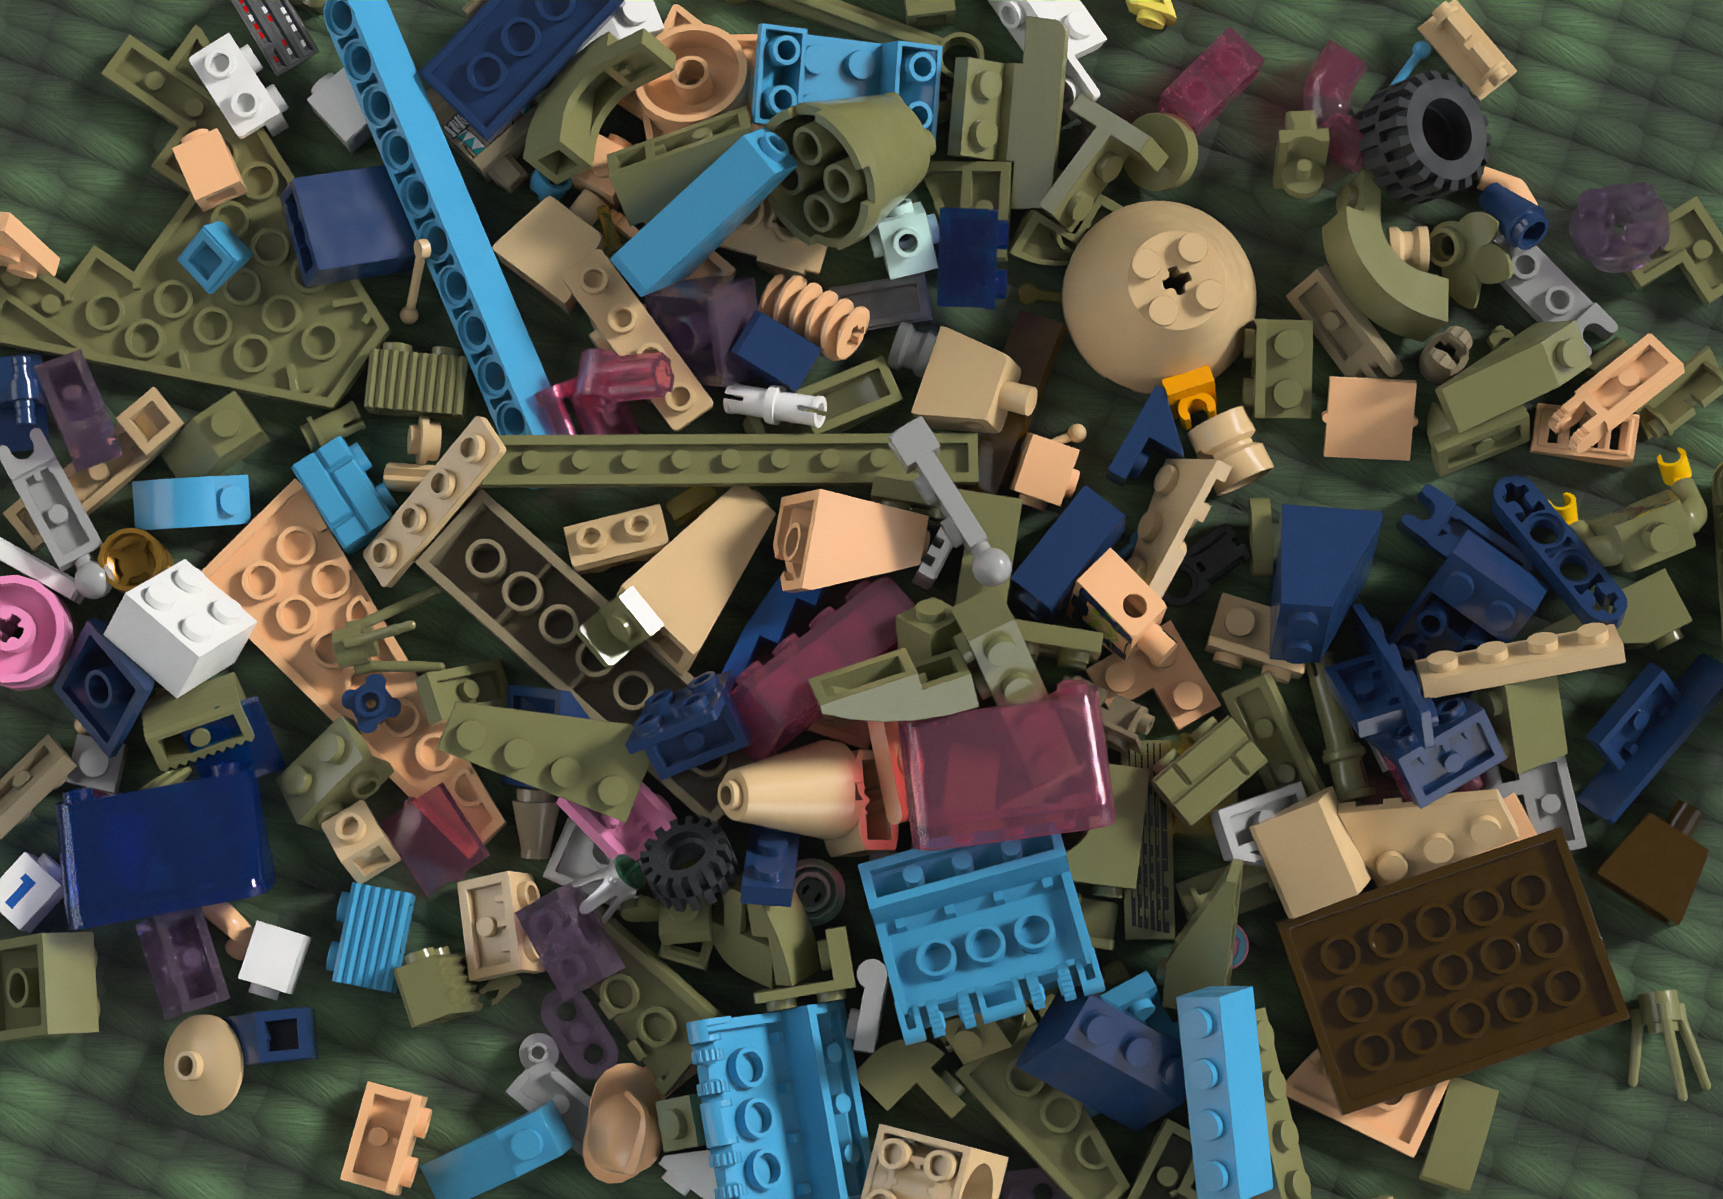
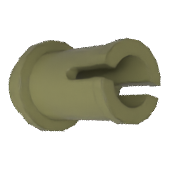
M351 400L348 404L314 420L311 416L307 417L308 423L300 426V429L311 452L314 453L334 438L340 436L345 438L360 430H365L366 426L360 418L361 415L356 405Z

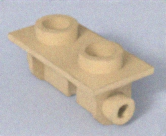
M1452 0L1449 3L1447 1L1443 2L1432 12L1433 16L1417 28L1460 80L1470 88L1471 93L1477 96L1479 101H1482L1517 73L1514 66L1457 0Z

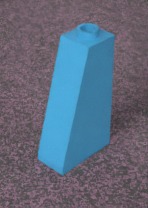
M768 127L743 135L610 258V261L640 297L690 277L799 164L789 154V148L785 141L777 134L771 132Z

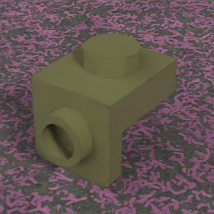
M982 1013L975 1014L977 1027L966 1029L965 1025L961 1023L959 1014L944 1018L946 1023V1035L944 1036L962 1063L965 1064L1013 1047L1025 1022V1015L1020 1014L984 1024Z

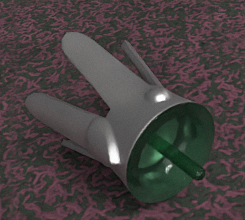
M620 854L616 858L611 859L607 867L572 882L571 886L573 888H580L593 882L597 883L604 880L580 904V913L587 914L608 900L611 906L602 917V923L605 924L623 901L631 898L636 894V890L643 887L645 878L641 871V864L628 855Z

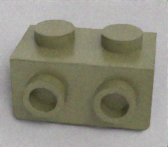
M340 715L276 779V782L296 823L324 832L322 829L324 821L359 800L365 801L369 796L377 792L380 785L394 773V769L390 762L372 756L355 721Z

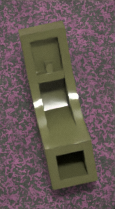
M644 28L620 40L608 31L589 43L560 71L542 97L529 126L523 159L556 185L592 168L598 133L608 114L621 99L633 90L673 71L676 54Z
M1363 169L1348 184L1342 186L1336 199V210L1339 213L1322 227V240L1327 262L1340 288L1366 317L1394 334L1424 342L1448 323L1449 279L1411 267L1392 250L1385 238L1381 225V188L1373 181L1374 173L1371 170Z

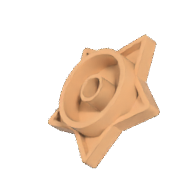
M673 5L663 24L665 29L655 38L676 54L674 70L633 90L617 104L644 122L647 140L743 106L747 107L751 120L757 34L730 35L718 27L702 23L680 5ZM751 123L753 132L764 128Z

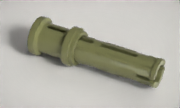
M1334 651L1325 652L1320 663L1306 662L1304 664L1306 665L1326 745V750L1322 751V762L1324 765H1329L1335 793L1339 802H1353L1377 795L1375 787L1369 785L1362 758L1366 754L1365 746H1362L1361 742H1356L1351 723L1326 685L1324 668L1336 664Z

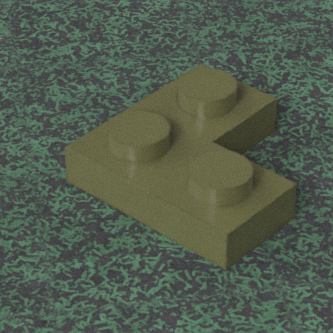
M1697 196L1618 243L1611 250L1637 291L1679 266L1705 307L1723 296V235Z

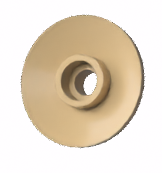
M205 1014L187 1018L176 1027L167 1043L164 1056L165 1079L172 1097L181 1108L194 1115H213L228 1107L240 1089L244 1073L242 1047L231 1026L217 1016Z

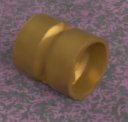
M136 528L120 529L108 536L102 544L98 556L99 566L104 569L105 564H107L113 572L114 581L110 579L105 571L106 582L124 595L126 592L174 565L173 558L164 545L146 531Z

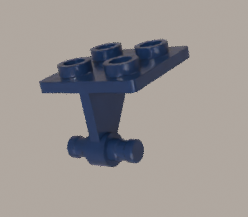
M38 353L0 357V446L8 447L12 454L34 452V444L30 438V432L34 428L41 429L50 445L43 357Z

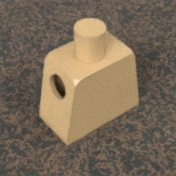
M586 188L569 209L555 198L548 196L493 245L492 249L496 259L569 314L577 300L563 282L562 274L596 249H601L604 252L606 247L604 236L592 226L608 206L602 199Z
M941 326L911 414L916 418L922 416L931 429L996 434L1002 430L1008 411L1026 416L1031 415L1036 406L1038 394L1036 387L1018 383L1021 376V368L1008 355L950 328Z

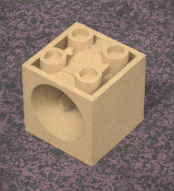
M879 1124L860 1199H998L1009 1157Z

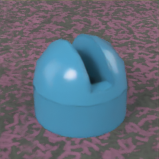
M537 169L533 171L529 180L532 193L535 192L539 195L538 200L540 201L548 196L555 198L557 201L560 200L573 183L572 178H569L557 185H553L550 183L551 180Z

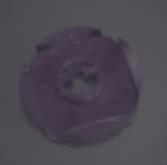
M1648 183L1616 184L1601 189L1592 188L1584 191L1578 197V207L1572 213L1569 224L1572 245L1576 255L1581 260L1583 256L1586 260L1592 261L1595 269L1609 273L1636 270L1651 262L1649 255L1654 253L1660 245L1661 250H1663L1669 241L1671 233L1667 207L1657 196L1656 189ZM1618 223L1629 224L1624 227V232L1614 233L1612 227Z

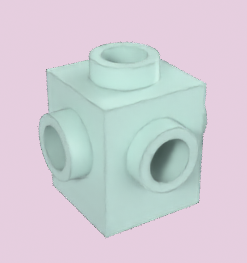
M903 199L868 234L874 258L883 256L885 268L891 280L938 268L933 244L941 242L937 219L934 213L926 215L921 202L912 203L911 199Z

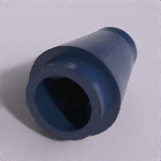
M1500 183L1489 185L1481 193L1479 205L1487 214L1499 221V232L1509 246L1528 250L1539 244L1547 234L1549 221L1545 218V211L1542 207L1503 187Z

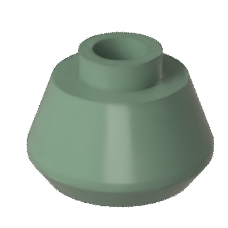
M807 858L797 862L794 890L803 905L811 927L824 925L834 919L843 907L846 894L843 878L833 865L824 860ZM809 886L807 892L803 895L804 888ZM818 894H821L822 896L818 902H815V899L818 896Z

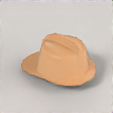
M620 1063L605 1070L597 1080L590 1099L587 1125L583 1138L582 1156L585 1167L592 1176L608 1184L622 1183L649 1168L657 1160L663 1146L655 1103L660 1101L659 1091L653 1083L655 1081L648 1071L634 1063Z

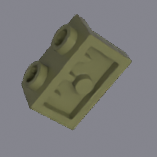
M1252 319V329H1244L1243 357L1252 359L1251 378H1243L1242 406L1251 408V418L1311 419L1313 320Z

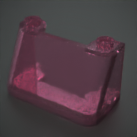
M1084 679L1067 680L1057 684V691L1050 693L1048 700L967 710L921 720L897 721L913 847L917 850H941L1091 830L1109 826L1117 820L1097 684L1087 685V680Z

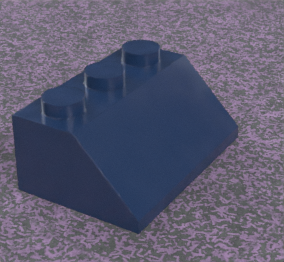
M1081 985L1074 987L1077 999L1067 1002L1064 996L1061 995L1060 989L1058 990L1015 1063V1066L1135 1132L1180 1106L1187 1097L1181 1041L1098 994L1084 997Z

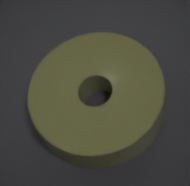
M1167 112L1148 113L1137 118L1132 125L1151 136L1158 145H1161L1163 151L1169 157L1160 170L1156 172L1129 155L1123 165L1130 179L1136 185L1148 191H1169L1185 184L1192 176L1198 160V143L1190 125L1180 116Z
M1249 498L1248 534L1252 577H1272L1273 530L1270 498Z

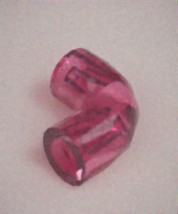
M1329 39L1316 58L1304 84L1303 111H1315L1317 129L1328 128L1329 147L1327 156L1351 174H1355L1364 165L1363 161L1367 159L1364 151L1359 149L1358 141L1363 139V134L1358 131L1360 119L1352 110L1351 94L1369 66L1354 54Z

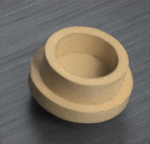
M420 416L418 425L409 426L407 453L415 455L417 465H425L427 461H438L442 437L441 423L430 421L428 416Z

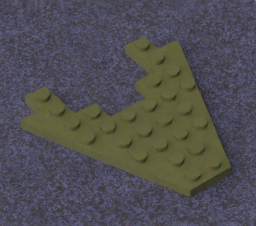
M195 25L169 61L129 34L101 74L106 80L178 128L151 166L160 175L187 192L189 196L134 271L95 245L87 253L66 284L56 277L37 273L36 279L22 278L9 273L7 267L0 266V345L331 411L337 409L368 366L370 349H380L390 335L391 330L359 279L305 287L280 200V195L295 177L263 127L244 139H240L191 65L189 58L211 44L202 29ZM217 128L226 141L248 193L203 212L194 200L172 148L182 144L181 139L195 130L208 129L212 131ZM222 221L252 251L253 256L214 293L208 294L177 261V258L204 225Z

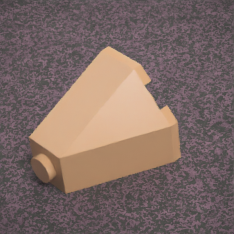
M823 489L782 497L773 542L775 558L784 560L787 572L783 571L780 577L782 590L790 593L814 590L920 565L921 559L926 555L930 544V533L927 530L929 516Z

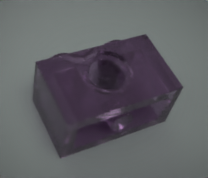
M81 349L34 366L45 399L76 473L122 456L123 453L111 418Z
M571 883L553 890L515 912L563 1001L578 995L626 968L595 911L593 910L587 914L580 913V904L587 896L582 887L573 888Z
M200 903L153 916L135 925L165 1021L230 999Z

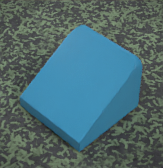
M218 221L204 225L177 258V261L208 294H212L243 267L253 256V253L224 222Z

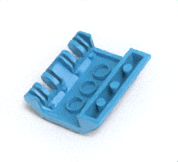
M1054 810L858 864L906 1046L926 1041L925 1028L932 1027L935 1038L946 1035L944 1018L959 1014L961 1023L965 1025L966 1029L977 1027L975 1014L982 1013L984 1024L1027 1013L1024 1003L1026 1000H1032L1034 1010L1046 1008L1044 991L1059 987L1060 993L1064 996L1066 1002L1077 999L1074 987L1080 985L1084 997L1106 991L1072 879Z
M845 1000L805 1005L777 1012L734 1018L724 1016L686 1023L689 1045L693 1048V1052H691L692 1063L697 1065L700 1083L696 1087L698 1097H701L702 1102L699 1105L706 1146L710 1149L711 1156H708L710 1168H714L717 1188L714 1189L715 1199L861 1198L871 1159V1149L852 1040L845 1038L848 1024Z

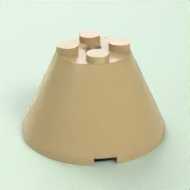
M1139 202L1120 208L1105 216L1078 243L1063 279L1062 308L1064 320L1072 342L1080 355L1102 377H1107L1115 383L1131 389L1132 392L1151 395L1156 385L1163 388L1162 379L1193 371L1205 365H1209L1215 379L1235 361L1243 350L1244 329H1252V319H1255L1257 291L1255 278L1250 262L1239 242L1228 229L1212 216L1199 209L1177 202Z

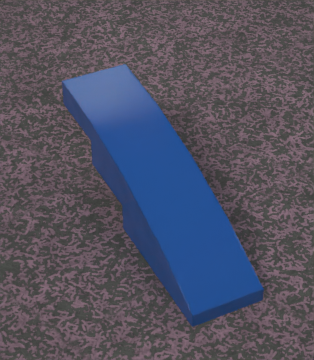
M779 577L746 624L722 673L732 670L737 678L734 684L742 687L761 642L780 649L798 605L817 612L827 587L795 593L785 592L782 590Z

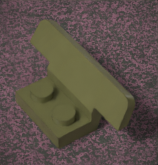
M1027 16L1023 64L999 63L971 57H957L955 60L947 155L987 162L1014 163L1010 209H1041L1039 206L1040 202L1057 179L1069 31L1063 22L1056 19Z

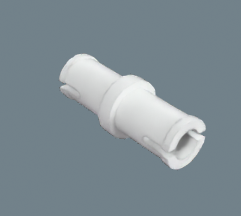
M730 382L725 393L744 399L743 401L727 398L723 400L726 413L764 418L767 424L779 425L782 421L820 428L824 423L825 416L817 415L814 412H807V409L827 412V402L824 396L787 392L784 386L771 385L767 389Z

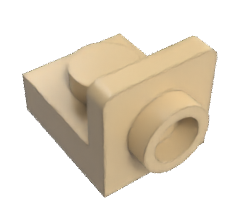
M359 800L322 823V829L337 857L357 883L363 884L402 860L394 844L378 825L364 800Z

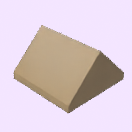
M1333 786L1327 787L1249 827L1288 919L1300 917L1356 896L1372 879L1366 864L1337 814V806L1340 802Z

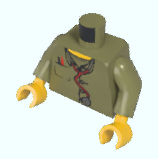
M1677 448L1680 459L1673 463L1663 462L1661 454L1657 456L1663 482L1672 486L1671 489L1664 490L1588 522L1584 520L1578 521L1577 503L1573 494L1563 493L1564 507L1554 506L1550 500L1548 501L1605 570L1637 571L1695 547L1696 543L1693 534L1698 532L1707 520V508L1694 479L1691 478L1692 471L1686 451L1683 448Z

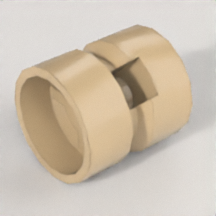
M1244 406L1232 408L1216 415L1187 433V437L1198 459H1218L1233 466L1225 482L1218 479L1214 482L1212 487L1217 496L1238 490L1265 476L1274 469V465L1263 443L1253 442L1251 439L1256 429Z

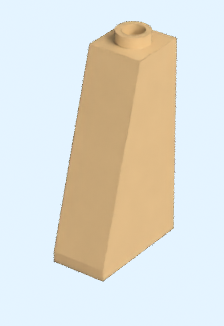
M735 486L729 489L621 585L617 593L619 595L633 586L664 623L646 641L681 675L690 669L776 515L770 508L766 498L758 491L751 490L748 486Z

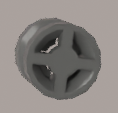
M901 322L890 350L888 367L896 371L901 368L912 370L915 377L923 379L938 332L930 330L922 333L915 331L912 324Z

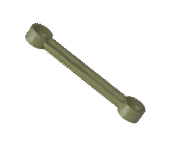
M721 0V1H723V2H725V3H728V4H741V3H744V2H746V1H748V0ZM757 0L868 42L884 44L899 40L943 46L940 78L951 86L954 83V73L950 72L943 63V56L950 47L955 45L968 46L977 54L978 59L984 60L985 55L982 44L976 37L968 33L956 32L942 38L841 0Z

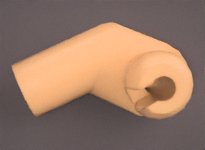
M215 892L206 893L197 904L198 912L230 937L225 945L226 952L231 957L244 961L253 934V927L232 905Z

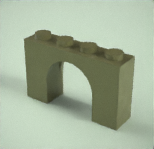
M954 743L947 746L935 843L998 826L994 805L1000 749ZM1099 763L1094 766L1088 821L1078 841L1066 850L1073 882L1075 884L1093 886L1092 895L1122 899L1123 890L1136 889L1150 769Z

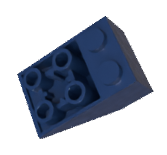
M1467 529L1387 638L1386 642L1388 644L1395 643L1401 655L1403 668L1405 671L1412 670L1418 680L1415 660L1425 659L1434 652L1445 650L1455 653L1469 651L1492 641L1511 643L1536 611L1549 586ZM1473 691L1463 692L1462 694L1469 698Z

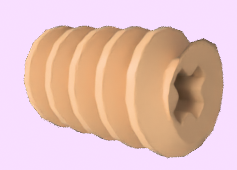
M784 274L775 275L763 292L758 311L763 312L822 349L820 353H823L826 358L832 361L846 360L853 354L863 340L870 319L867 308L859 306L854 309V304L851 300L844 298L838 301V295L835 292L828 290L823 293L822 287L819 284L813 282L807 285V280L799 274L794 275L789 280Z

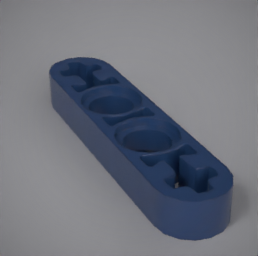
M1509 475L1500 479L1494 487L1491 499V510L1495 518L1583 625L1589 623L1614 624L1616 629H1618L1624 620L1627 609V598L1621 588L1534 483L1520 475ZM1506 495H1509L1513 499H1518L1522 497V508L1515 501L1506 503ZM1523 514H1525L1527 518L1522 522ZM1545 527L1551 529L1556 534L1557 540L1551 544H1540L1532 539L1530 532L1535 528ZM1567 563H1575L1585 569L1587 576L1578 581L1569 580L1561 574L1559 568ZM1595 585L1594 593L1592 594L1590 590ZM1597 601L1602 607L1611 605L1613 607L1611 614H1608L1604 609L1596 612L1594 610L1595 602Z

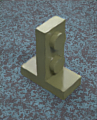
M1080 93L1069 109L1092 133L1039 204L1041 209L1056 224L1070 233L1073 232L1080 221L1090 214L1097 196L1109 182L1118 176L1124 161L1129 155L1156 172L1160 170L1169 157L1151 136Z

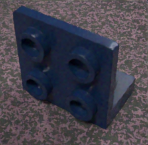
M1462 693L1431 698L1439 719V725L1433 727L1435 747L1424 749L1408 724L1389 729L1381 734H1372L1364 737L1368 743L1395 763L1412 802L1420 809L1507 759L1484 708Z

